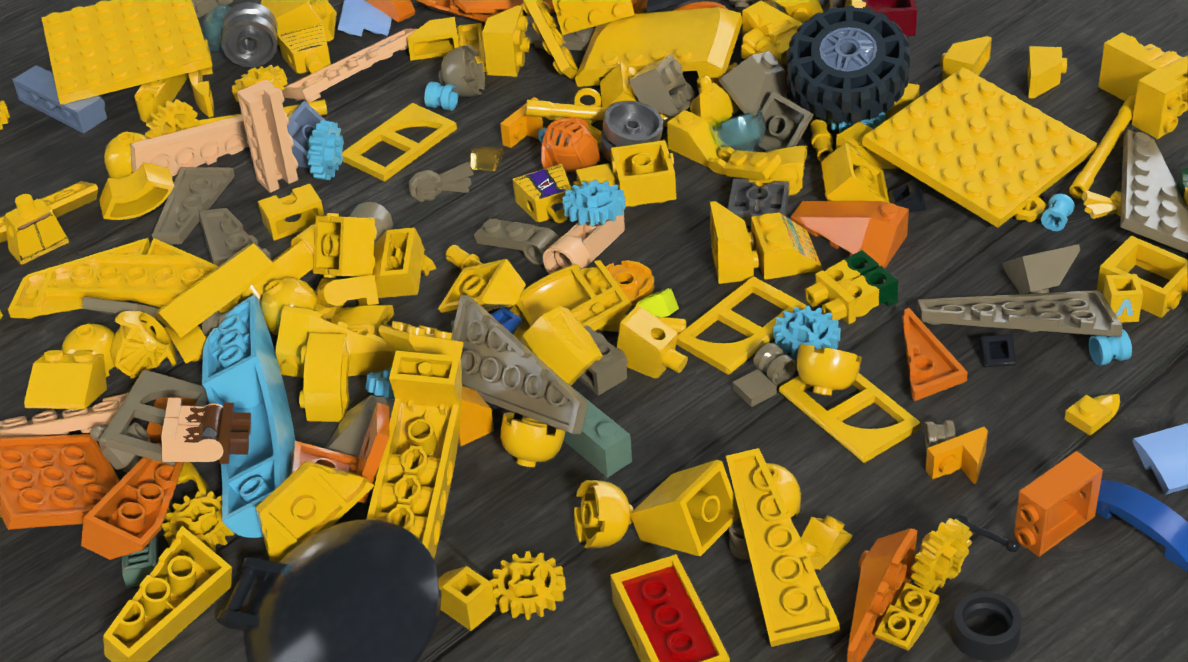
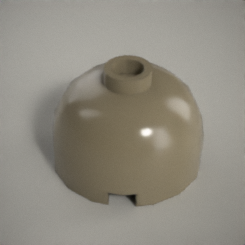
M472 45L459 46L449 51L444 56L441 70H439L441 84L456 85V88L454 87L451 91L458 93L459 97L478 96L482 94L479 92V88L485 89L483 64H477L475 56H479V54Z

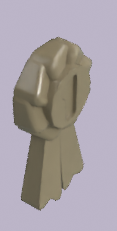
M470 162L461 164L441 174H437L432 170L417 172L409 180L408 185L411 196L420 202L434 200L442 190L469 193L468 187L472 183L468 177L474 175Z

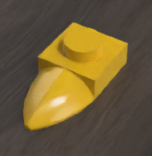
M1107 394L1094 398L1085 395L1066 410L1065 420L1091 436L1116 415L1120 405V395Z

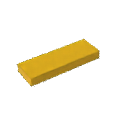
M482 23L457 26L459 46L472 45L479 54V56H475L477 64L482 63L484 72H487Z

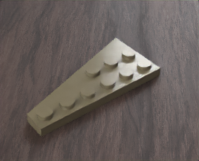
M1128 129L1123 138L1120 227L1188 253V207L1155 140L1143 132L1136 133Z
M1101 290L918 299L917 311L921 321L932 325L953 324L1021 329L1028 332L1048 331L1122 337V324Z
M460 295L452 330V339L463 342L461 353L462 386L476 390L486 402L566 432L581 434L588 402L468 295Z

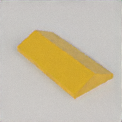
M80 181L41 200L52 210L57 218L97 199L98 187L96 184ZM4 216L0 217V243L7 240Z
M254 243L247 245L157 310L154 315L181 338L276 267Z

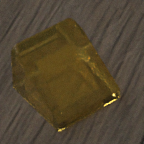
M485 146L473 148L471 150V169L496 171L504 155V149Z

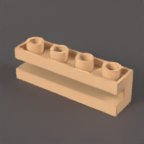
M266 79L238 91L237 95L257 181L270 193L279 189L278 180L281 178L288 184L297 181L296 169L298 168V163L292 153L291 147L294 146V143L287 129L289 119L283 110L284 96L282 91L278 87H274Z

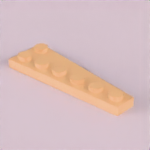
M417 29L401 30L285 86L282 93L285 98L295 99V101H314L320 98V92L361 70L371 67L379 60L393 56V53L398 50L408 49L407 37Z
M242 115L132 143L133 173L145 162L168 167L171 176L174 177L178 175L181 167H197L204 163L210 165L217 162L216 159L225 154L233 155L249 147Z
M128 393L103 398V402L86 409H66L62 414H57L52 409L34 415L32 420L27 421L25 416L0 421V438L68 435L69 431L80 430L81 433H89L94 426L109 425Z

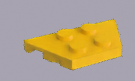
M305 461L256 507L269 560L279 563L300 543L316 533L332 527L374 487L373 483L363 476Z

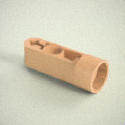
M624 209L622 216L616 215V221L606 220V225H602L600 222L594 226H591L589 222L583 225H579L578 222L544 252L543 264L547 272L551 274L579 264L580 269L587 268L597 256L624 232Z

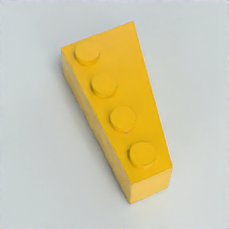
M182 526L171 546L166 548L159 557V562L153 571L143 579L140 589L133 599L128 600L103 635L105 657L111 662H148L231 588L232 566Z

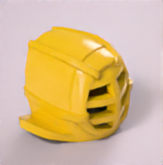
M124 311L117 315L115 322L120 324V328L116 332L110 349L115 367H118L123 373L134 379L140 376L143 370L151 371L159 367L166 357H168L172 367L177 364L176 351L172 340L165 328L154 317L141 311ZM151 326L154 327L156 334L150 328Z

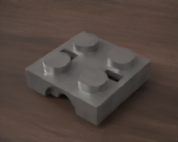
M733 179L728 210L743 219L746 226H751V217L778 212L786 216L789 182L774 181L773 183H766L765 186L758 187L755 182H749V179Z

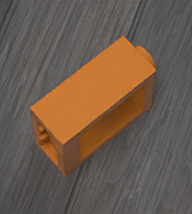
M1075 451L1021 489L1018 497L1013 538L1018 540L1022 547L1028 548L1040 557L1094 518L1103 469Z

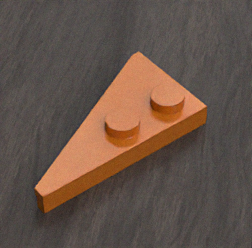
M910 308L904 309L902 323L912 399L917 401L967 382L968 372Z

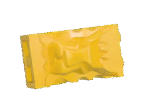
M759 1L742 10L743 45L741 46V58L746 60L751 55L770 51L785 70L786 90L789 93L791 92V87L788 84L787 50L789 49V42L792 36L797 33V29L803 23L769 4Z
M1122 32L1104 43L1098 87L1123 101L1129 95H1136L1132 126L1159 139L1168 132H1172L1178 124L1177 116H1181L1188 110V55L1181 57L1174 51L1170 52V50L1164 53L1161 48L1153 44L1143 46L1138 43L1135 37Z

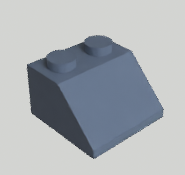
M304 100L287 116L289 119L287 129L294 143V146L291 148L298 166L311 169L312 165H308L307 160L308 140L310 136H313L312 131L316 130V124L320 123L321 120H326Z

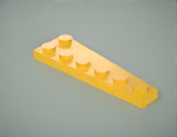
M756 448L727 455L726 459L771 647L839 632L838 619L819 582L812 562L803 547L801 538L791 521L788 510L777 490V486L760 449Z

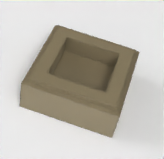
M758 369L733 381V390L751 407L777 394V386Z

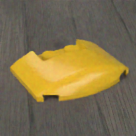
M601 260L594 261L596 267L580 269L579 264L572 265L549 274L521 292L519 301L510 309L512 313L522 318V323L513 335L522 343V335L538 318L558 307L568 308L574 318L581 323L582 327L588 325L596 331L607 325L611 329L627 313L632 304Z

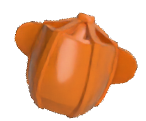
M580 117L560 118L548 126L542 141L541 161L543 169L562 164L566 173L576 174L578 169L596 166L597 162L600 161L598 144L587 129L588 123L586 120ZM559 133H561L562 135H561V137H560L559 144H558V146H557V145H556L557 138H558V136H559Z

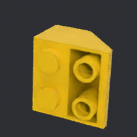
M517 5L487 18L482 31L487 75L517 77L520 67L524 66L525 52L528 53L530 49V39L525 35L528 19L527 16L523 15V6Z
M620 62L600 81L602 107H610L617 102L623 101L639 102L629 83V80L638 73L636 69L627 67Z
M415 227L387 230L374 244L375 266L372 275L375 276L378 298L418 295L425 248Z
M396 321L392 322V327L379 326V332L394 356L396 351L459 356L461 358L463 342L452 339L453 333L421 325L415 327L411 326V324Z

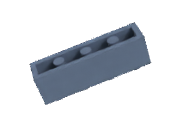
M36 65L12 79L20 101L82 133L87 132L107 119L105 103L99 95L60 105L54 76L49 70Z

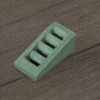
M157 535L142 551L122 556V575L127 589L140 586L146 575H150L158 564Z

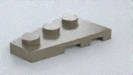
M227 208L199 211V221L212 264L220 266L244 247L253 243L270 259V253L267 249H261L258 246V240L243 230V224Z

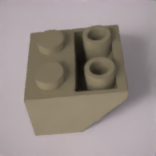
M672 54L646 65L629 80L639 102L647 104L656 111L673 118L683 110H687L692 100L695 99L693 88L685 81L682 75L681 64L678 60L674 59Z

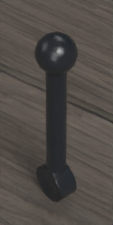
M965 516L955 517V519L968 526L970 531L1005 545L1010 552L1019 550L1020 544L1018 540H1008L971 524Z

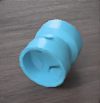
M429 82L424 97L426 106L430 108L441 106L444 110L453 111L457 105L459 94L451 90L454 87L456 88V85L447 84L441 86L438 82Z
M1122 329V337L1091 336L1089 338V351L1094 363L1097 366L1109 364L1113 359L1117 361L1130 359L1132 356V344L1129 335Z

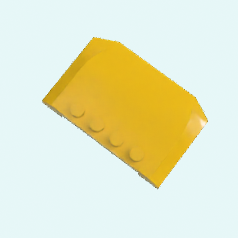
M720 7L640 13L598 25L595 28L576 74L575 81L577 87L600 85L603 77H606L620 62L627 67H633L639 72L646 65L670 54L673 55L675 60L679 61L683 71H697L699 79L703 76L721 78L726 74L742 25L741 13Z

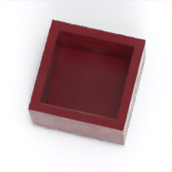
M862 0V2H866L865 7L871 8L876 13L881 12L889 17L891 22L894 21L901 28V33L903 32L906 37L916 36L917 6L915 0Z

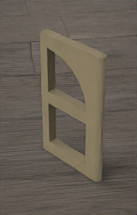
M143 370L102 434L99 443L106 447L162 462L161 445L123 435L133 417L160 425L164 424L166 410L145 405V403L151 400L165 397H183L197 400L194 406L204 407L208 405L209 400L206 389L198 384ZM163 462L170 465L176 464V462Z

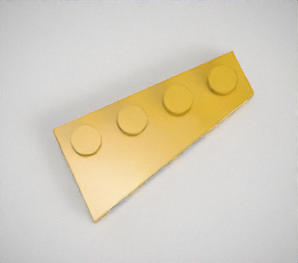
M523 0L524 2L521 4L523 9L534 20L532 23L533 28L545 40L542 42L543 47L555 59L553 66L560 75L565 74L571 80L574 79L578 68L570 51L565 46L562 47L566 41L556 28L558 27L556 19L549 13L552 11L549 4L544 0Z

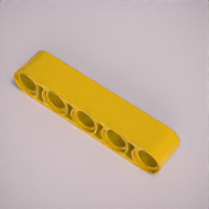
M188 73L141 85L134 96L141 121L146 123L152 122L153 118L150 114H157L159 112L157 106L160 105L165 108L166 101L172 102L188 79Z

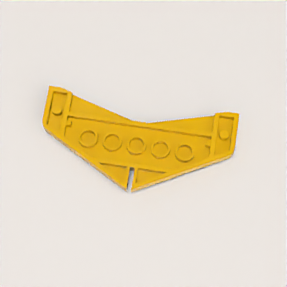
M145 238L28 274L22 279L8 311L11 318L31 319L36 316L83 309V297L122 302L135 301L162 308L218 266L156 238H153L150 245L149 239ZM239 295L219 311L221 314L229 312L243 302L244 299Z

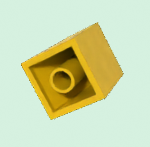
M328 0L261 1V5L267 7L276 18L277 35L323 23L327 41L334 39L337 12Z
M714 460L671 474L630 513V516L641 541L701 557L740 517V513L723 462Z

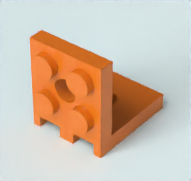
M381 403L376 404L358 457L295 441L291 452L289 476L305 461L366 477L373 483L390 437L389 406ZM370 491L358 502L366 504Z

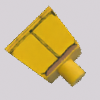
M22 194L16 197L15 203L17 208L6 213L4 216L9 252L21 265L69 243V239L52 210L41 199L33 201L32 196L29 194Z

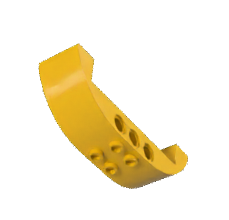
M396 351L389 377L395 397L390 418V437L378 468L366 520H380L403 527L424 544L434 559L445 515L458 447L462 401L461 358L459 356Z

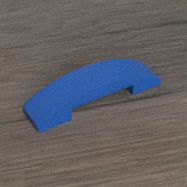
M1101 480L1096 512L1106 519L1115 514L1166 547L1164 557L1188 572V522L1159 500L1134 487L1115 481Z

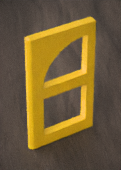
M411 103L342 152V161L385 182L457 129V124L448 118L415 103ZM409 127H431L437 129L419 143L396 133L398 130ZM381 140L405 151L403 155L386 167L361 155Z
M753 276L678 334L676 345L730 375L757 353L761 347L774 339L773 332L777 317L783 318L784 311L792 314L794 307L805 310L807 305ZM751 293H754L784 310L764 327H760L731 309ZM719 320L749 338L733 343H712L695 337Z
M858 373L852 385L861 392L829 411L804 392L812 386L804 383L800 376L779 388V392L863 463L921 430L920 421L860 373ZM875 402L899 423L885 428L863 429L847 425L842 421Z

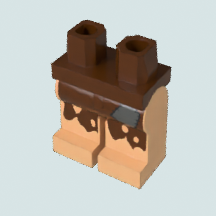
M168 398L161 435L162 462H214L219 459V464H229L231 454L248 455L249 435H251V413L234 412V403L224 402L223 406L215 403L204 407L182 406L181 398Z

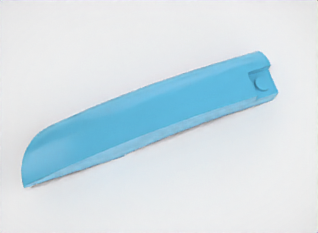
M254 294L229 311L224 316L225 320L220 324L219 329H212L203 347L202 385L206 389L209 404L215 403L223 406L224 402L234 403V412L251 413V435H249L248 455L231 454L230 463L221 464L222 522L232 532L247 538L263 537L256 507L289 477L291 452L295 443L293 423L280 367L259 300Z

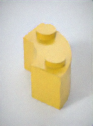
M143 162L139 169L130 176L119 179L108 178L99 199L103 219H131L142 216L157 208L166 200L174 188L170 169Z
M310 333L307 346H302L301 363L304 364V390L300 391L299 404L300 408H305L307 421L341 422L347 412L350 401L348 373L351 355L346 334Z

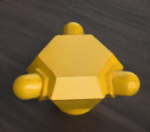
M703 76L699 81V95L692 100L690 110L691 113L706 119L712 130L717 131L730 119L732 113L738 112L740 108L721 87L714 82L712 83L708 76Z

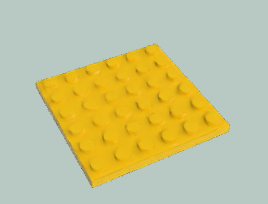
M192 0L100 1L95 5L75 7L70 11L54 12L41 17L60 105L213 67Z
M964 67L863 136L862 141L864 147L997 228L1023 209L1029 198H1031L1032 202L1034 198L1041 195L1093 154L1097 146L1096 142L1090 140L1085 135L1076 132L1062 122L1053 119L1039 109L1023 102L1016 96L1009 94Z

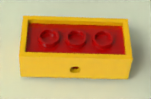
M677 554L610 575L613 604L640 662H730V658Z

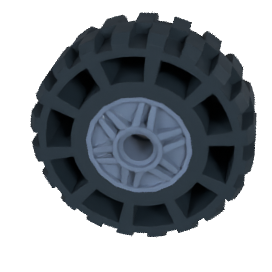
M845 6V8L833 7L827 9L826 12H819L813 15L808 22L805 21L797 29V33L792 36L789 42L787 72L791 93L798 102L801 101V106L804 109L814 112L815 116L824 120L827 118L835 123H842V121L857 123L864 119H874L881 112L885 113L894 106V101L898 102L901 99L905 88L908 86L910 69L908 39L903 32L901 33V28L894 21L891 22L885 14L881 12L876 13L871 8Z

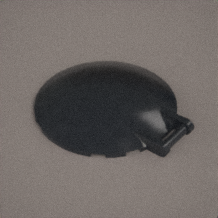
M380 520L345 522L329 527L309 537L290 551L279 563L245 558L241 566L243 572L225 610L222 609L216 621L225 627L246 631L245 647L248 662H417L429 644L440 613L442 592L438 586L437 573L439 571L429 550L415 535L403 527ZM255 577L264 578L249 613H240L239 611Z

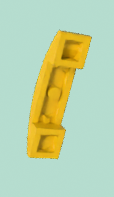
M205 40V43H206V46H207V49H208V52H209V55H210V59H211V62H212V57H211V53H210V48H209L208 40ZM213 67L188 73L197 106L205 115L213 117L214 101L209 81L203 82V75L213 74Z

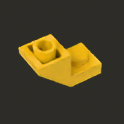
M826 515L825 519L811 517L802 537H800L814 569L821 570L838 554L853 537L852 534L843 530L844 523Z

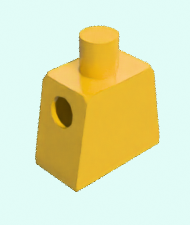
M637 305L620 322L617 349H621L626 355L628 361L627 368L655 379L659 378L667 368L680 373L688 361L687 356L675 350L678 336L676 331L641 306Z

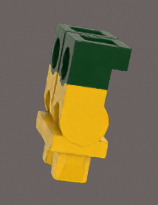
M863 250L831 266L825 272L822 270L816 273V284L805 289L807 303L815 307L824 302L825 304L822 305L823 315L832 313V320L843 319L848 325L855 322L856 317L866 315L872 308L882 303L889 307L898 302V279L885 268L879 266V263Z

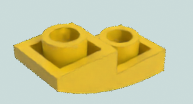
M167 326L165 327L186 364L190 361L196 362L203 359V347L207 338L199 326H196L181 338Z
M906 582L895 605L889 606L875 633V637L909 651L935 612L940 602L939 595Z

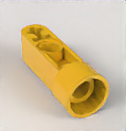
M315 224L310 225L294 237L291 241V247L272 260L276 267L273 271L240 294L244 300L255 294L259 303H261L262 296L266 292L265 288L271 281L286 278L300 279L310 270L313 271Z

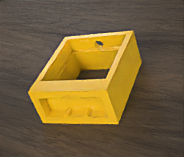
M1130 236L1100 266L1097 289L1102 292L1106 275L1130 274L1128 272L1135 265L1170 280L1161 288L1138 277L1143 291L1141 309L1160 318L1170 309L1174 310L1178 306L1181 297L1188 293V260L1134 236Z

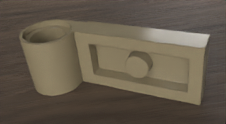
M498 219L487 220L474 234L477 244L522 250L525 257L535 265L543 264L544 252L559 239L558 235L549 228Z

